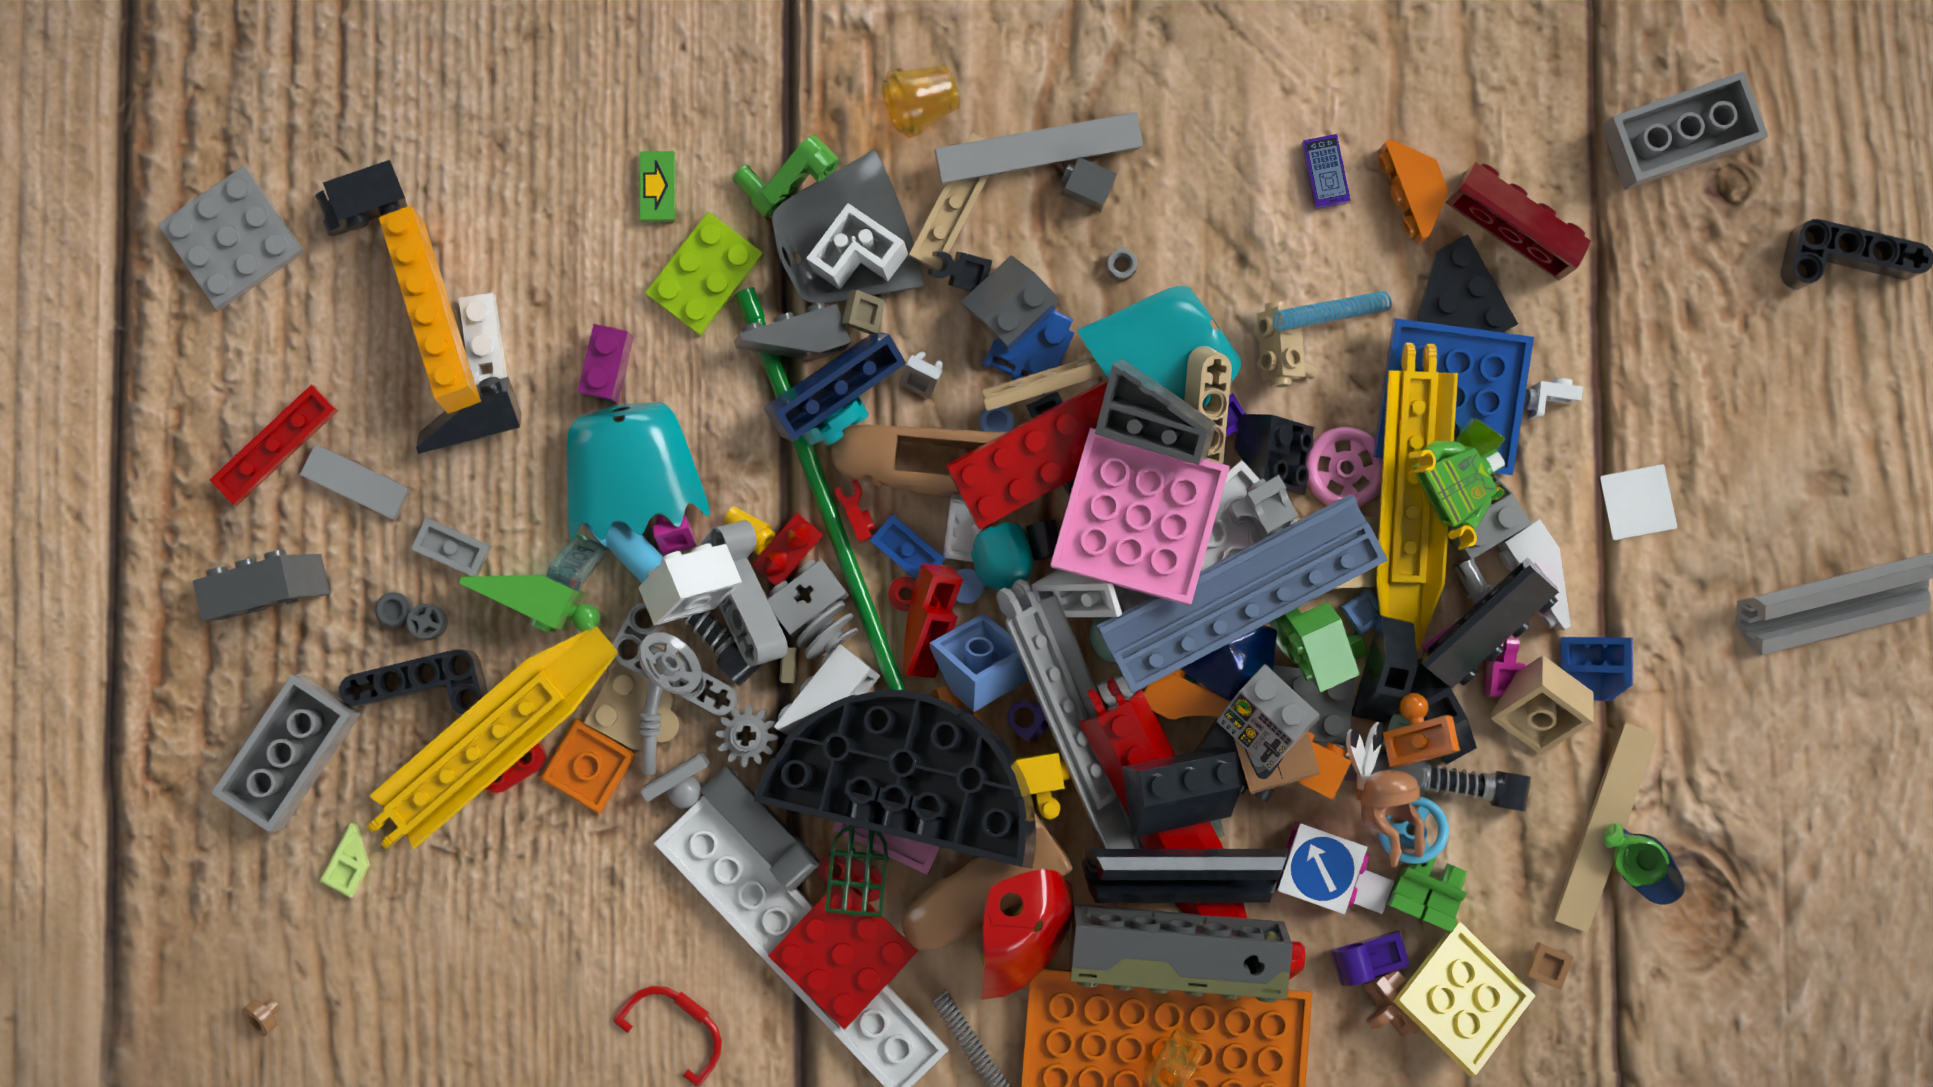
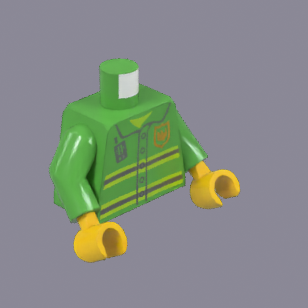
M1434 441L1421 451L1410 452L1409 458H1417L1419 462L1411 467L1441 523L1451 527L1458 525L1457 529L1449 532V538L1451 540L1457 537L1460 538L1461 544L1458 550L1475 545L1477 541L1476 530L1491 504V497L1497 492V487L1490 475L1505 467V462L1496 449H1492L1480 456L1474 447L1464 446L1456 441Z

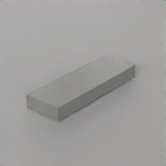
M314 444L300 473L301 476L393 520L397 519L411 491L410 488L317 444Z

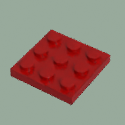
M832 886L829 908L841 909L842 886ZM849 887L847 910L861 911L862 896L853 887ZM826 893L769 953L768 957L845 1030L913 958L918 949L912 946L907 938L883 916L882 918L852 917L844 914L825 913ZM867 901V910H866V912L879 913V912Z

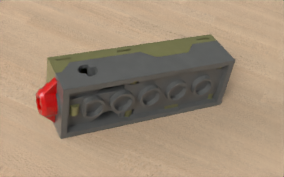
M1074 904L1069 952L1070 977L1072 982H1077L1078 985L1083 987H1097L1098 984L1113 985L1114 988L1119 990H1132L1134 987L1148 988L1151 992L1162 994L1168 993L1170 990H1178L1196 997L1204 996L1205 993L1220 994L1221 997L1236 1000L1240 999L1241 996L1255 997L1261 1002L1272 1003L1276 1002L1277 999L1287 1000L1289 980L1304 970L1305 946L1299 941H1291L1284 921L1200 916L1189 913Z

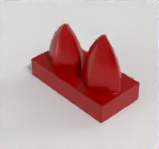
M796 513L752 566L777 586L787 580L824 535L800 514Z

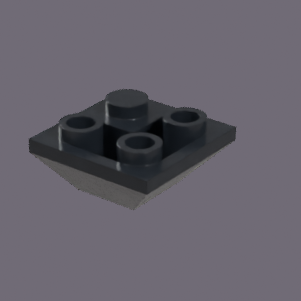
M1239 414L1234 448L1242 461L1260 480L1264 478L1267 482L1279 475L1286 486V492L1305 495L1309 479V471L1305 466L1308 451L1313 447L1314 427L1276 415Z

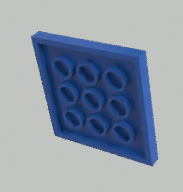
M1394 318L1373 457L1383 458L1388 370L1403 371L1401 366L1403 346L1405 343H1413L1416 349L1415 371L1424 372L1422 366L1424 347L1427 344H1435L1437 347L1436 372L1458 373L1454 441L1460 442L1464 446L1474 447L1480 456L1492 449H1496L1502 456L1505 467L1495 473L1513 475L1534 337Z

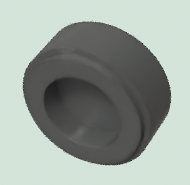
M390 592L384 594L377 601L375 612L378 620L383 625L401 627L407 623V617L413 609V605L404 594Z

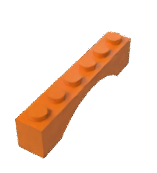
M1181 669L1149 684L1144 692L1152 711L1170 720L1186 716L1209 715L1220 717L1235 698L1232 694L1229 700L1216 695L1218 687L1200 678L1197 685L1184 679L1187 672ZM1308 732L1320 775L1299 780V782L1333 800L1352 761L1345 758L1347 750L1330 742L1324 748L1312 742L1315 735Z

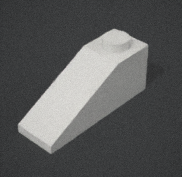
M1058 569L1031 585L1037 601L1056 594L1066 617H1119L1122 615L1114 585L1110 582H1102Z

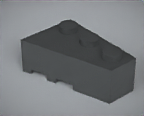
M1123 358L1114 363L1095 434L1199 465L1208 456L1216 423Z
M276 550L265 553V560L257 562L256 558L235 562V568L228 570L227 567L207 570V577L193 580L201 621L225 620L266 610V607L284 602L286 604L298 602V598L330 594L322 555H286L285 550Z

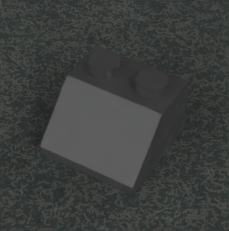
M1010 255L961 301V304L1009 353L1059 306V297L1035 272Z

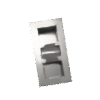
M822 559L817 563L814 560L809 561L797 571L799 574L797 578L789 584L783 581L769 592L771 597L767 600L774 614L794 638L807 628L806 623L815 615L830 609L850 597ZM802 589H806L809 592L814 590L810 594L812 601L808 604L803 600L799 601L802 598L800 593Z

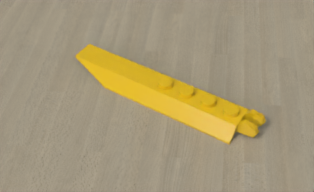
M1405 343L1401 357L1403 371L1388 370L1378 542L1388 561L1378 565L1376 568V589L1379 615L1414 623L1416 651H1418L1445 585L1448 526L1441 523L1411 467L1419 463L1418 459H1410L1409 453L1421 451L1434 441H1454L1458 373L1436 372L1437 347L1435 344H1427L1424 347L1422 360L1424 372L1415 371V346L1413 343Z
M596 626L592 630H586L526 659L369 795L371 799L384 807V811L371 821L367 828L373 833L380 830L388 820L392 819L398 828L388 834L381 842V845L386 850L404 835H408L411 847L415 850L567 719L619 653L617 649Z

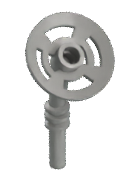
M662 632L646 636L638 649L641 667L650 678L644 712L640 713V719H642L640 727L643 728L639 729V733L643 735L642 774L645 775L656 773L657 735L661 733V730L658 728L661 726V722L658 721L661 719L658 709L662 690L664 689L674 694H687L699 685L702 677L699 660L692 649L679 638ZM663 645L665 649L664 652H656L653 655L648 647ZM676 653H678L683 658L688 667L689 672H686L682 660L676 655ZM678 680L687 683L682 687L670 686V684L676 683Z

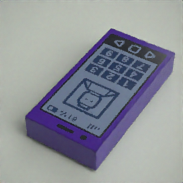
M1337 134L1303 140L1302 148L1315 210L1349 203L1351 199Z

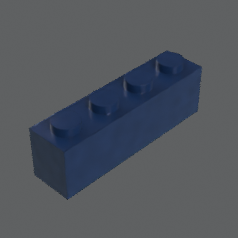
M878 331V334L868 335L767 404L763 409L780 436L790 441H795L905 365L906 361L891 336Z

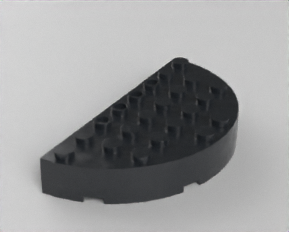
M875 690L874 692L845 697L818 710L803 721L785 739L786 743L779 750L776 757L772 758L767 765L754 798L755 802L1019 867L1033 868L1036 850L1035 811L1025 776L1015 757L996 733L980 719L949 702L919 692Z

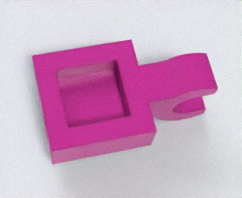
M1507 638L1501 644L1504 650L1497 656V660L1487 661L1484 695L1502 697L1515 674L1525 667V663L1516 662L1519 651L1518 638Z

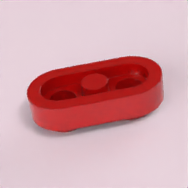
M539 742L529 751L532 754L530 763L526 764L520 758L502 774L499 782L494 781L485 789L492 793L507 791L541 770L547 757L543 745Z
M829 854L821 860V864L818 867L819 878L826 886H828L830 866ZM834 855L833 864H837L842 868V874L839 877L832 876V880L844 878L845 856ZM852 857L850 878H852V882H862L864 880L865 863ZM871 866L870 879L874 884L882 883V872ZM853 887L862 896L861 888ZM873 889L868 891L867 901L873 902L879 899L881 890Z

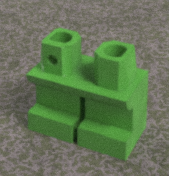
M1436 858L1419 864L1408 863L1407 867L1401 864L1386 904L1453 933L1458 920L1456 919L1461 901L1464 900L1467 892L1462 891L1467 871L1446 863L1440 880L1429 876Z

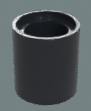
M1056 519L1026 526L1034 561L1053 557L1059 537Z

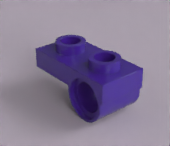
M1026 701L1017 702L1008 712L1010 726L1026 742L1031 737L1038 740L1049 726L1048 722L1045 721L1046 717L1040 703L1035 706ZM1021 707H1028L1034 714L1032 724L1024 728L1017 726L1014 722L1015 711Z
M1399 931L1330 950L1338 979L1342 986L1363 984L1375 979V976L1410 967Z

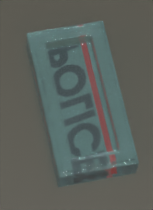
M577 533L575 540H571L549 566L546 577L579 591L605 558L608 548Z

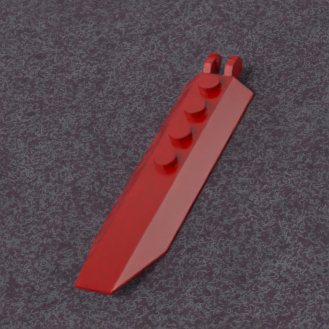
M1114 678L1106 681L1107 688L1117 704L1105 710L1098 692L1094 688L1088 690L1087 695L1097 714L1095 715L1096 717L1079 721V724L1129 817L1122 766L1175 756V753L1142 689L1136 691L1127 700V698H1124ZM1211 822L1139 837L1145 849H1224ZM1174 903L1182 913L1200 916L1248 918L1244 903Z

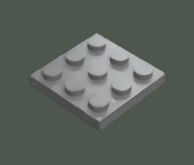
M245 166L158 224L217 310L223 309L305 253L252 173Z

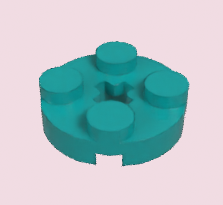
M858 396L803 434L802 437L805 442L813 445L823 440L826 445H830L843 437V429L866 419L869 413L861 397Z

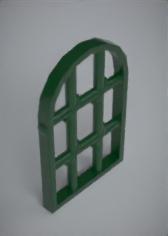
M849 825L841 829L836 835L829 852L830 866L825 913L844 914L852 917L882 918L886 868L889 862L887 842L881 832L869 830L867 852H855V848H853L855 829L861 827ZM849 831L847 851L835 850L840 837ZM874 833L883 844L884 854H874L875 850H872ZM834 855L845 856L844 881L832 880ZM852 857L864 858V882H852V878H850ZM871 859L884 860L881 884L871 883L872 880H869ZM831 885L842 886L841 909L829 908ZM849 887L861 888V911L847 910ZM869 889L881 890L879 913L866 912Z

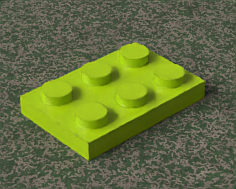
M708 211L645 294L702 336L764 254Z

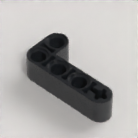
M1812 219L1797 226L1790 232L1781 268V278L1787 287L1800 289L1818 281L1824 273L1826 262L1907 280L1927 272L1932 267L1933 252L1923 243L1826 220ZM1805 230L1813 234L1815 238L1814 245L1806 241ZM1840 238L1848 244L1847 253L1839 247ZM1874 246L1882 253L1881 261L1873 255ZM1798 263L1804 265L1807 269V278L1799 275L1797 271Z
M464 649L450 650L351 674L345 677L339 686L341 699L351 706L370 705L446 686L452 708L462 715L469 710L462 702L463 694L470 689L476 694L477 702L488 691L479 656L473 651ZM461 655L465 656L469 662V668L463 675H460L455 670V661ZM426 664H430L435 671L434 678L429 683L424 682L421 678V669ZM392 672L398 674L400 678L399 688L395 691H391L387 686V678ZM374 684L375 690L363 691L360 695L354 694V689L359 687V685Z

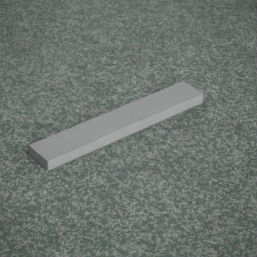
M1137 112L940 147L936 148L934 152L941 184L1078 160L1079 157L1084 159L1139 149L1143 147Z

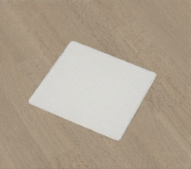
M1663 464L1600 477L1613 540L1677 528L1666 470Z

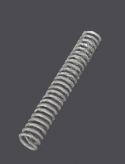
M944 989L938 997L932 1000V1004L943 999L935 1005L937 1009L947 1003L938 1010V1013L948 1009L941 1015V1018L952 1013L944 1020L947 1023L955 1018L947 1024V1027H951L959 1022L950 1029V1032H953L962 1027L953 1034V1037L966 1031L956 1039L959 1042L969 1036L959 1045L963 1046L971 1041L962 1051H966L974 1046L966 1052V1056L978 1050L969 1057V1060H973L981 1055L972 1062V1065L985 1059L975 1067V1070H978L988 1064L978 1072L979 1075L992 1068L981 1077V1079H985L995 1073L985 1080L984 1084H988L997 1078L988 1087H993L998 1083L1000 1084L997 1087H1009V1083H1005L1006 1078H1003L1000 1069H997V1064H993L994 1060L990 1059L991 1055L987 1054L988 1051L984 1050V1045H981L978 1036H975V1031H971L972 1026H968L969 1022L965 1021L966 1017H962L963 1012H959L960 1008L956 1007V1003H952L953 998H950V993H947V989Z

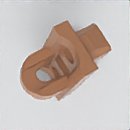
M1398 970L1385 973L1362 985V988L1378 1006L1366 1021L1372 1029L1381 1028L1390 1022L1401 1036L1409 1032L1417 1034L1421 1028L1393 1002L1398 993L1407 984L1405 978Z

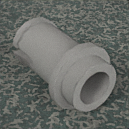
M1474 559L1464 561L1453 567L1468 592L1467 599L1471 598L1474 604L1491 591V583H1486Z

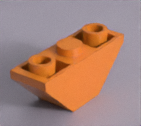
M1391 139L1384 142L1379 149L1378 162L1384 174L1388 173L1393 186H1390V193L1396 206L1401 205L1405 216L1402 220L1404 230L1409 238L1413 237L1417 245L1424 242L1430 236L1449 190L1437 159Z

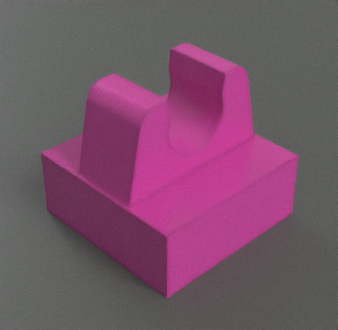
M663 515L657 517L656 524L652 526L654 537L663 555L696 547L694 533L685 515L679 527L675 526L671 521H665Z

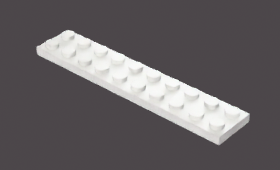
M704 796L654 843L884 1087H912L948 1052L949 1048L888 984L844 1030L768 957L769 953L814 906L797 888L793 892L786 889L771 873V865Z

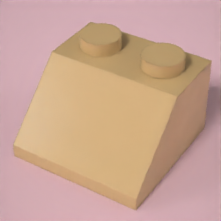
M1542 655L1515 674L1491 712L1490 719L1542 755L1594 722L1593 691Z

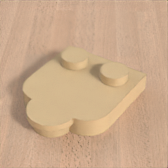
M616 662L584 723L631 749H642L643 735L639 733V729L643 727H640V721L642 720L640 719V713L644 712L650 679ZM664 689L662 690L658 713L661 714V719L658 720L661 722V726L658 727L661 733L657 735V742L661 743L672 740L680 728L679 718L672 711L674 705L673 694Z

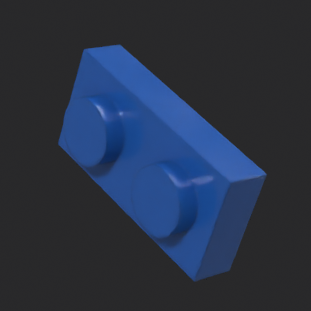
M893 514L870 539L875 546L915 580L917 579L921 563L941 565L946 560Z

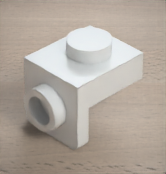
M1552 378L1551 382L1540 381L1534 384L1533 388L1528 390L1525 401L1526 410H1530L1529 419L1537 420L1544 416L1546 401L1571 405L1581 401L1583 387L1572 385L1573 380L1566 378Z

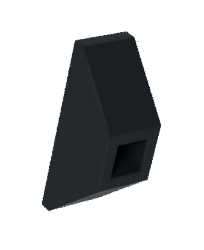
M1379 615L1352 709L1353 717L1386 723L1400 708L1401 700L1410 694L1418 667L1414 623Z
M1421 657L1417 659L1418 667L1410 694H1420L1427 700L1428 712L1424 717V721L1445 715L1453 716L1460 751L1441 756L1444 764L1447 765L1476 749L1477 746L1468 718L1451 687L1422 664Z

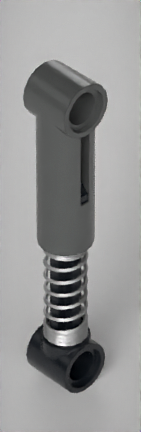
M1312 741L1324 748L1327 745V742ZM1334 744V745H1336V746H1338V747H1341V748L1347 750V746H1341V745H1339V744ZM1347 752L1345 758L1350 760L1349 754ZM1379 752L1374 769L1370 773L1372 775L1375 772L1384 770L1406 772L1415 777L1420 790L1428 791L1429 788L1435 789L1436 793L1439 790H1444L1445 794L1448 791L1454 792L1455 796L1458 793H1462L1466 797L1468 794L1473 795L1474 799L1479 796L1481 800L1490 801L1491 806L1526 811L1531 776L1496 771L1493 775L1484 772L1477 775L1475 771L1467 773L1465 769L1461 772H1458L1456 768L1448 770L1446 766L1440 769L1436 764L1431 767L1425 761L1393 768L1389 766L1387 753ZM1351 762L1343 780L1357 782V773Z

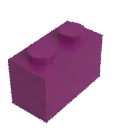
M593 324L577 392L584 397L615 404L619 403L634 339L628 331Z

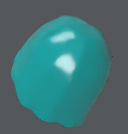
M1001 523L997 527H988L983 532L977 534L973 544V551H971V558L976 575L984 586L999 592L1003 588L1012 589V585L1019 579L1028 580L1034 565L1033 554L1027 535L1018 523Z

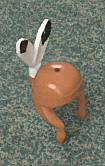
M1376 722L1370 729L1365 748L1360 734L1352 729L1347 732L1346 746L1354 770L1357 773V800L1361 801L1362 820L1369 828L1390 837V865L1392 868H1395L1402 854L1399 833L1388 823L1385 815L1400 818L1415 825L1414 848L1416 856L1418 858L1422 857L1426 848L1424 822L1411 805L1412 802L1420 799V786H1418L1414 776L1402 771L1384 770L1375 772L1372 775L1370 774L1374 769L1383 739V724Z

